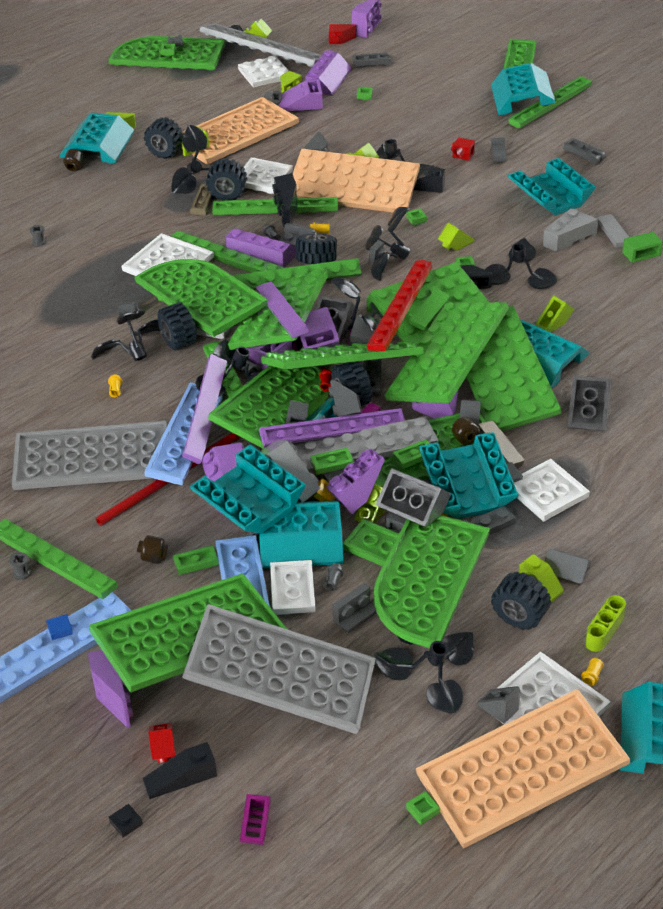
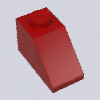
M329 24V44H343L356 38V24Z
M172 723L149 726L148 734L152 760L163 763L169 761L171 757H175Z

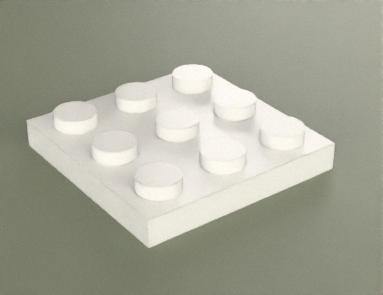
M276 56L238 64V70L253 88L280 82V76L288 72V69Z
M251 157L244 166V172L247 173V181L244 188L272 194L274 177L290 174L293 171V165Z
M552 459L522 473L523 479L514 482L518 492L517 499L543 522L583 501L590 494L588 489Z

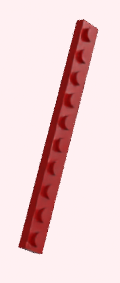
M426 260L415 261L368 341V351L386 352L432 269V262Z

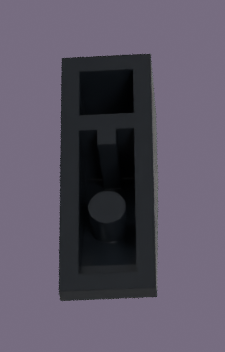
M434 167L419 171L414 190L442 193L445 185V169Z
M208 742L183 750L145 776L143 782L149 799L217 777L215 758Z

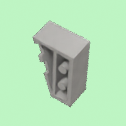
M569 209L544 230L543 246L557 252L572 246L575 241H584L587 236L591 235L594 237L597 235L598 219L576 209Z
M274 441L261 452L305 483V489L297 501L304 502L320 489L317 484L319 481L314 474H310L307 470V463L303 458L298 457L295 452L296 448L290 441Z

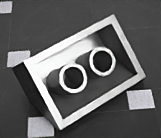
M391 468L376 506L428 527L444 512L451 493Z

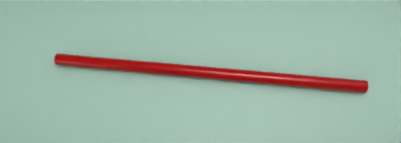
M231 432L206 448L204 455L213 447L232 444L241 437ZM193 462V464H192L190 470H191L192 468H194L195 466H197L198 464L195 463V462ZM158 479L96 517V522L100 526L104 525L170 482Z

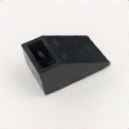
M290 173L274 177V184H272L273 193L275 194L273 195V201L275 205H278L277 211L278 215L282 216L283 227L286 223L293 224L298 207L297 184L293 174Z

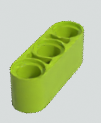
M610 596L589 624L585 641L588 650L593 652L602 651L622 623L626 601L621 596Z

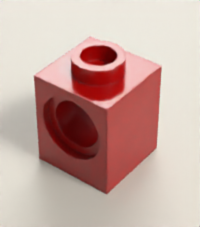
M458 137L451 146V151H453L452 157L470 161L475 153V140Z

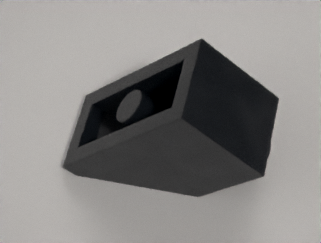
M472 264L461 265V268L478 289L491 288V272Z

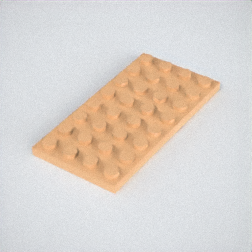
M261 97L197 125L206 131L209 137V147L199 150L197 158L205 164H211L218 159H222L229 154L298 124L299 118L266 98Z
M301 149L293 172L297 184V198L338 197L339 206L393 213L398 207H409L420 163Z
M576 689L416 768V773L431 798L440 807L441 814L464 849L630 764V758L580 691Z

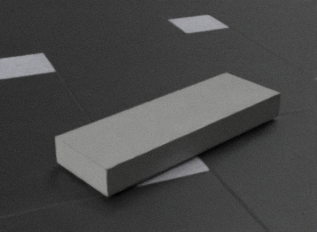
M613 215L597 217L599 226L615 248L623 247L624 239L629 238V236Z

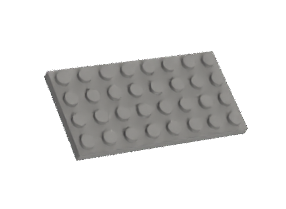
M167 421L16 433L12 488L13 490L152 479L145 476V469L167 428Z
M208 604L182 678L357 734L360 729L376 658Z

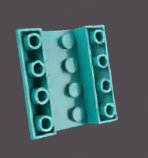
M532 63L502 69L491 84L498 115L511 113V102H519L527 98L532 99L536 96L539 97L541 106L555 103L547 73Z
M90 113L78 125L59 154V157L65 158L67 151L70 149L100 152L101 162L116 163L133 135L134 129L119 115Z
M560 158L546 162V173H541L534 177H528L522 171L508 174L510 180L555 216L565 213L569 209L581 207L596 187Z
M520 320L551 388L560 382L561 370L573 360L580 363L589 355V351L582 346Z
M494 432L475 435L474 445L443 451L440 450L438 443L419 446L431 484L451 493L443 513L457 519L482 515L503 507L518 497V492Z
M250 444L235 454L236 467L214 482L207 476H204L192 484L190 489L244 531L262 534L292 512L305 489V483Z
M338 500L297 502L292 512L262 534L259 533L262 569L270 568V563L304 560H312V566L332 565L334 563L344 564Z
M646 682L622 693L620 746L630 758V764L620 768V771L644 773L646 762L663 764V683Z

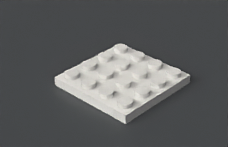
M161 233L124 263L122 271L136 276L155 265L172 260L198 259L209 262L214 257L213 251Z
M539 652L498 687L518 686L520 688L519 710L505 724L576 689L580 691L598 717L610 707L611 702L542 652Z

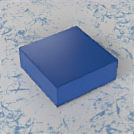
M67 614L46 620L52 640L73 634Z

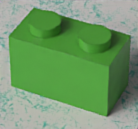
M654 232L624 239L622 252L631 263L661 256L663 242Z

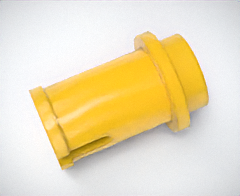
M315 222L310 224V228L314 229L315 232L321 234H329L330 232L329 224H315Z
M117 374L111 375L108 379V384L110 385L109 395L114 398L120 396V387L123 382L122 378Z
M592 658L586 671H583L581 675L582 681L590 687L596 685L599 681L598 676L604 666L600 659Z

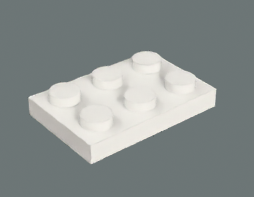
M312 560L270 563L273 612L276 615L315 612Z

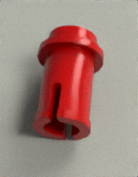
M324 369L319 375L321 379L320 389L328 392L329 387H331V370Z

